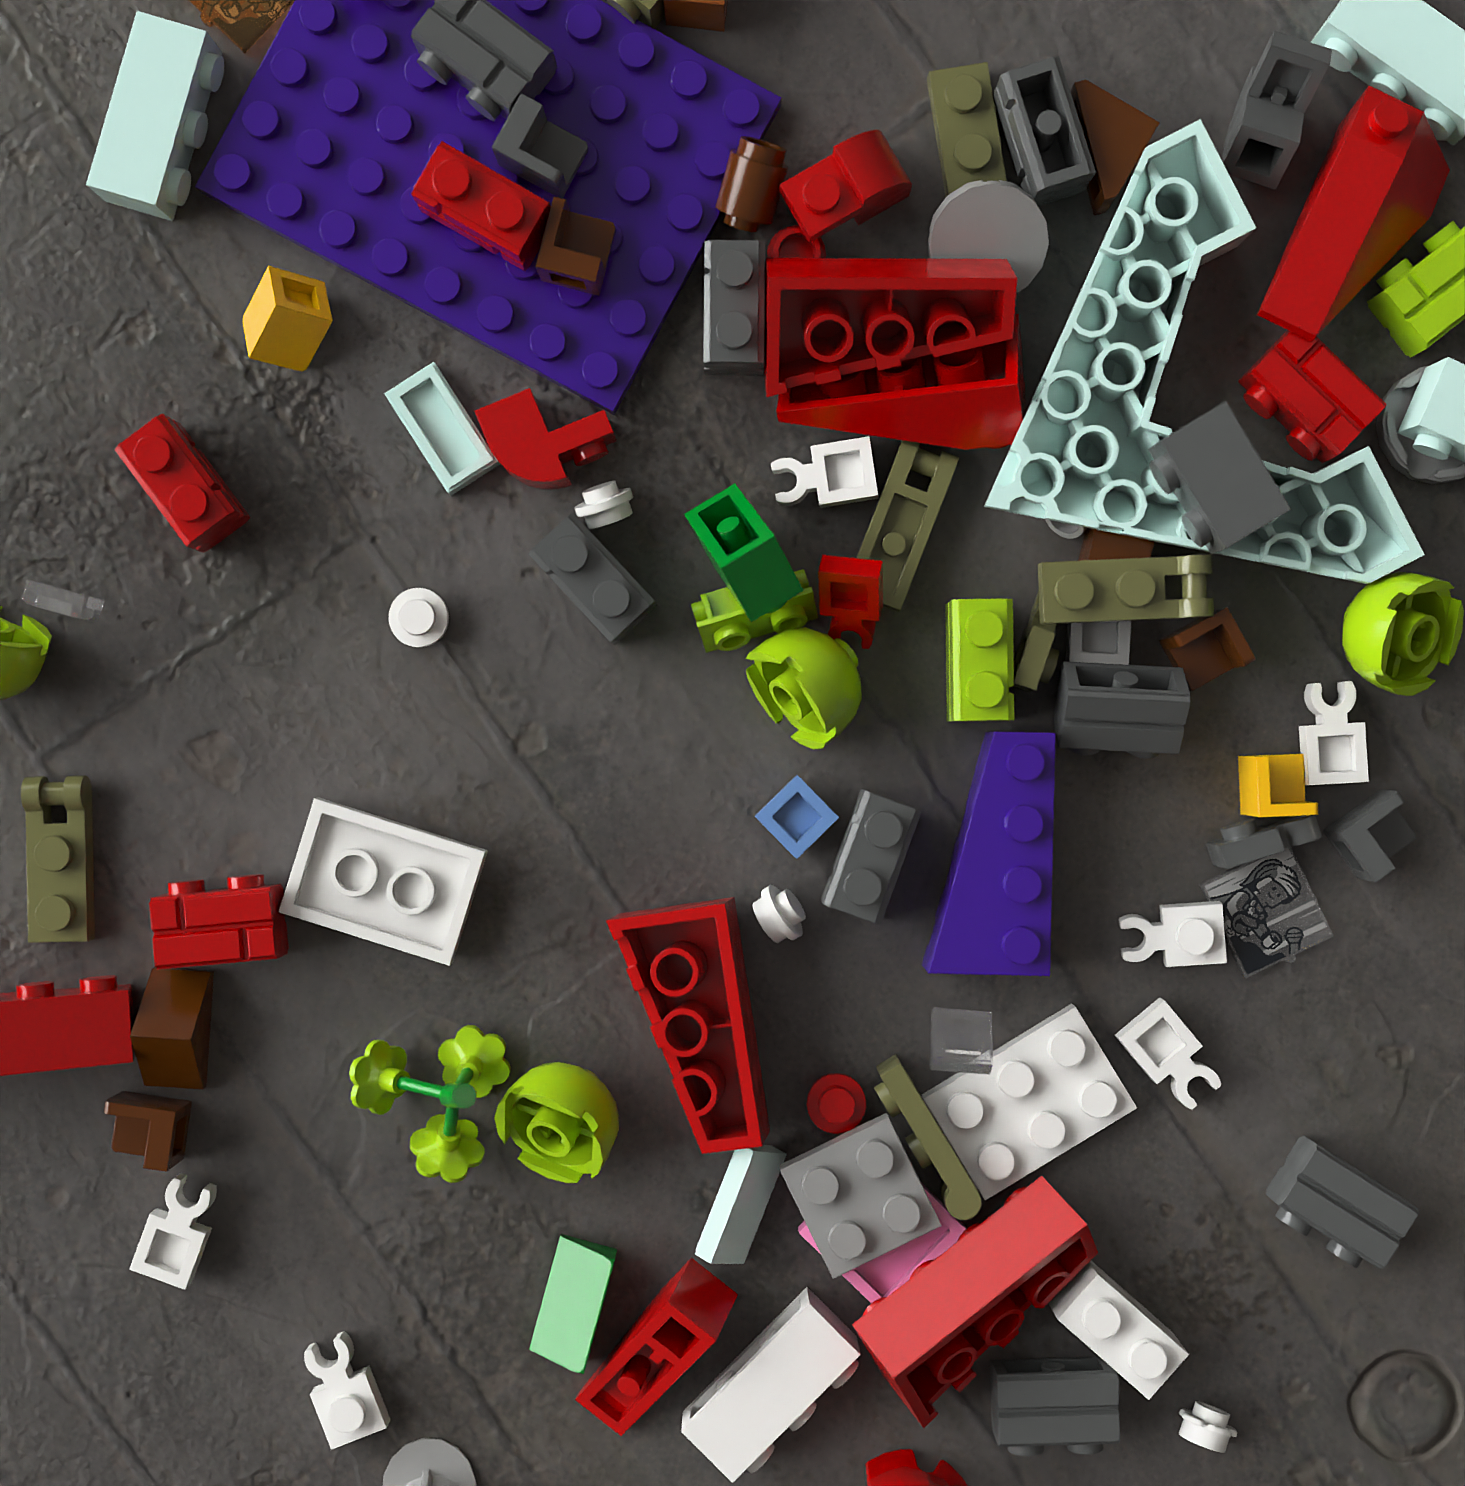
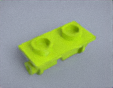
M805 570L794 571L804 591L788 600L779 610L765 614L753 622L746 616L728 587L701 594L702 600L692 603L691 607L705 652L717 649L721 651L735 650L746 645L752 638L772 632L780 633L790 629L801 628L807 621L817 619L812 587L809 586Z

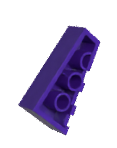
M985 732L965 805L966 810L951 855L952 861L936 910V919L931 938L922 961V966L928 973L1050 976L1056 733Z

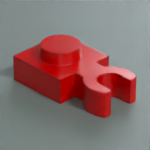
M822 555L818 569L820 615L832 616L828 635L833 639H840L843 631H853L860 635L862 649H870L876 629V621L880 620L883 607V561Z

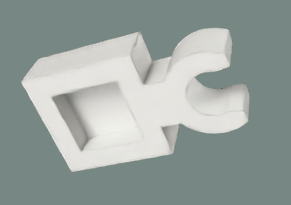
M869 436L810 446L813 461L811 464L802 465L793 458H780L771 463L773 474L791 472L797 477V484L793 490L775 494L777 503L783 506L798 504L808 493L816 491L820 508L879 498Z
M1352 681L1337 682L1338 699L1331 706L1326 704L1322 698L1321 683H1311L1305 687V704L1315 714L1316 725L1299 726L1300 754L1304 755L1305 785L1369 782L1365 722L1348 723L1347 713L1353 708L1356 701V689Z
M1220 901L1159 905L1161 922L1150 923L1145 917L1137 914H1128L1118 918L1121 929L1138 928L1144 934L1143 941L1139 946L1121 949V956L1126 961L1140 962L1149 958L1154 951L1163 950V959L1166 967L1227 963L1223 904Z
M1160 997L1115 1034V1037L1153 1082L1158 1084L1168 1075L1172 1077L1171 1090L1174 1096L1189 1109L1193 1110L1197 1106V1103L1190 1097L1187 1091V1086L1191 1079L1198 1076L1203 1077L1215 1090L1221 1086L1218 1075L1211 1068L1201 1062L1191 1060L1190 1057L1203 1046L1167 1002Z
M180 1173L166 1188L165 1201L169 1212L156 1208L149 1214L129 1270L186 1290L193 1282L212 1230L211 1227L196 1221L198 1216L203 1214L213 1204L217 1188L216 1185L209 1183L203 1188L199 1201L191 1202L183 1194V1186L186 1183L187 1175Z
M345 1331L338 1333L333 1340L335 1349L338 1352V1359H325L321 1355L320 1348L316 1342L310 1344L304 1353V1360L308 1370L314 1376L323 1380V1384L314 1387L310 1397L331 1450L386 1429L391 1420L370 1366L353 1372L350 1361L354 1354V1345L350 1336Z

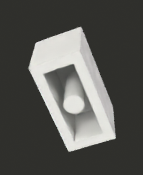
M1092 1261L1049 1302L1057 1320L1148 1400L1189 1355L1171 1330Z

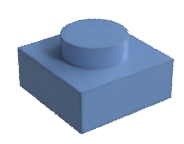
M798 775L785 785L755 815L762 825L796 859L839 818Z

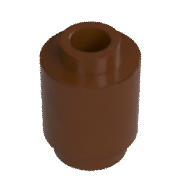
M740 137L738 148L731 149L715 206L721 212L726 213L724 218L725 224L748 232H758L760 224L770 225L773 223L781 195L779 186L785 181L788 166L784 164L787 152L785 148L753 137Z

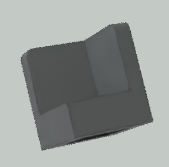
M521 93L497 136L492 150L499 166L552 195L563 198L588 153V145L586 141L547 121L543 105Z
M1378 790L1323 830L1358 879L1372 882L1382 879L1395 869L1389 858L1416 838L1414 831L1397 809V807L1405 802L1398 791Z

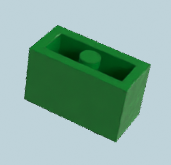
M735 483L684 514L713 567L751 622L765 614L779 610L788 600L804 591L776 537Z

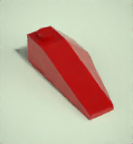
M1372 86L1367 87L1336 130L1258 311V316L1312 341L1429 220L1450 169L1423 111Z
M1015 314L1013 339L938 357L930 354L902 361L901 366L878 371L876 367L842 375L841 380L821 385L813 382L788 388L787 393L779 394L776 410L778 422L964 450L978 448L999 449L1012 445L1026 414L1019 314Z

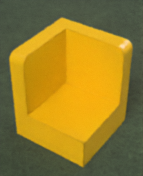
M268 266L243 315L242 321L248 357L296 371H305L333 321L325 282Z
M1303 754L1238 756L1240 815L1253 817L1319 815L1318 802L1305 801Z

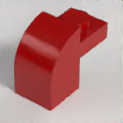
M878 129L860 133L835 145L830 156L786 180L779 186L780 194L809 243L852 218L855 219L858 226L909 197L912 189L909 177L883 132Z
M530 388L474 411L487 444L495 458L515 479L534 488L550 490L571 486L572 484L563 463L573 459L576 466H581L596 461L609 453L606 445L617 441L605 410L550 432L537 399Z

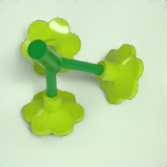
M466 1025L460 1028L455 1038L445 1040L438 1049V1058L445 1066L442 1078L446 1085L442 1086L410 1078L409 1073L405 1071L407 1063L405 1050L402 1047L390 1046L384 1040H373L367 1045L364 1056L357 1057L350 1066L349 1076L354 1084L351 1091V1101L357 1108H369L372 1113L382 1115L391 1109L395 1098L402 1096L406 1091L439 1098L440 1102L446 1107V1113L432 1116L428 1120L426 1128L416 1130L410 1137V1150L417 1156L416 1169L424 1177L432 1178L440 1175L447 1182H460L467 1176L469 1168L476 1167L482 1163L485 1148L477 1140V1126L467 1119L458 1120L459 1108H469L474 1104L476 1098L487 1096L493 1085L502 1084L507 1080L510 1075L511 1066L508 1060L504 1058L507 1048L506 1043L498 1034L489 1033L484 1035L482 1030L474 1025Z

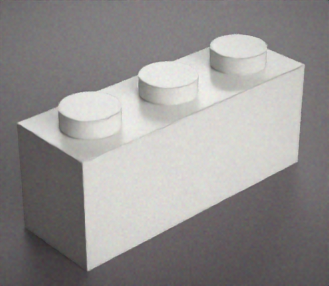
M806 1287L683 1411L681 1432L732 1483L745 1470L749 1473L756 1472L773 1453L775 1446L772 1443L788 1427L795 1431L804 1425L816 1409L817 1404L814 1401L830 1385L834 1389L842 1386L856 1371L859 1365L856 1359L861 1355L857 1336Z

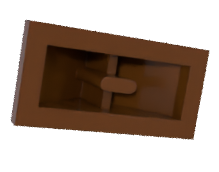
M1082 80L1074 82L1070 92L1096 174L1087 186L1091 207L1095 216L1106 213L1160 122L1090 81Z
M156 967L152 968L130 1034L144 1086L201 1090L206 1088L214 981L213 970L183 968L157 970Z

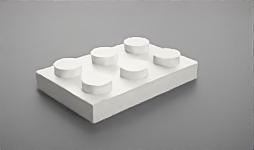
M314 798L279 912L450 966L455 958L488 850L326 799Z
M1072 1003L922 1094L925 1103L984 1200H987L1137 1109L1084 1019Z

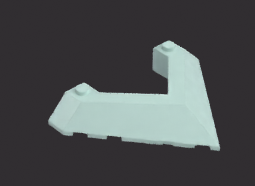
M1201 119L1144 149L984 507L1209 552L1206 545L1203 547L1197 546L1185 530L1181 516L1186 512L1174 492L1170 494L1165 493L1156 482L1149 463L1154 459L1148 450L1165 437L1174 433L1171 428L1149 422L1155 404L1156 391L1165 364L1169 360L1182 320L1183 307L1198 267L1238 247L1256 229ZM1369 446L1315 473H1309L1294 467L1285 468L1262 460L1291 510L1230 547L1215 553L1364 584L1371 583L1425 555Z

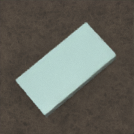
M432 362L384 393L449 495L452 496L500 465L435 362Z
M771 1145L734 1150L697 1245L695 1255L710 1264L745 1263L780 1173L779 1165L784 1163L786 1153Z

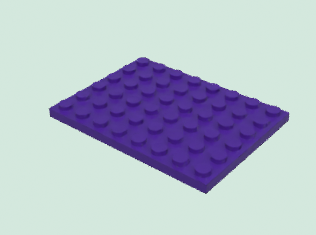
M295 0L195 187L207 197L615 415L702 254L704 241H709L723 215V212L715 206L731 149L738 148L741 136L763 140L781 107L782 97L638 20L633 24L614 7L601 0H487L554 52L558 68L542 92L535 97V101L543 105L547 121L586 141L588 145V153L563 199L567 200L571 212L614 223L616 228L600 296L541 281L535 267L539 251L525 272L504 260L500 252L495 255L422 213L417 205L418 203L411 194L416 182L441 141L548 201L550 206L554 197L551 193L499 166L492 146L506 122V118L502 115H499L495 121L486 118L466 100L465 97L469 93L466 88L452 78L444 85L430 76L418 64L417 59L421 54L418 53L411 38L412 30L428 8L433 7L435 0Z

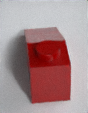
M691 1257L658 1292L580 1390L575 1400L622 1436L717 1340L738 1294Z

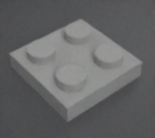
M887 1113L779 1165L780 1172L833 1279L942 1226Z

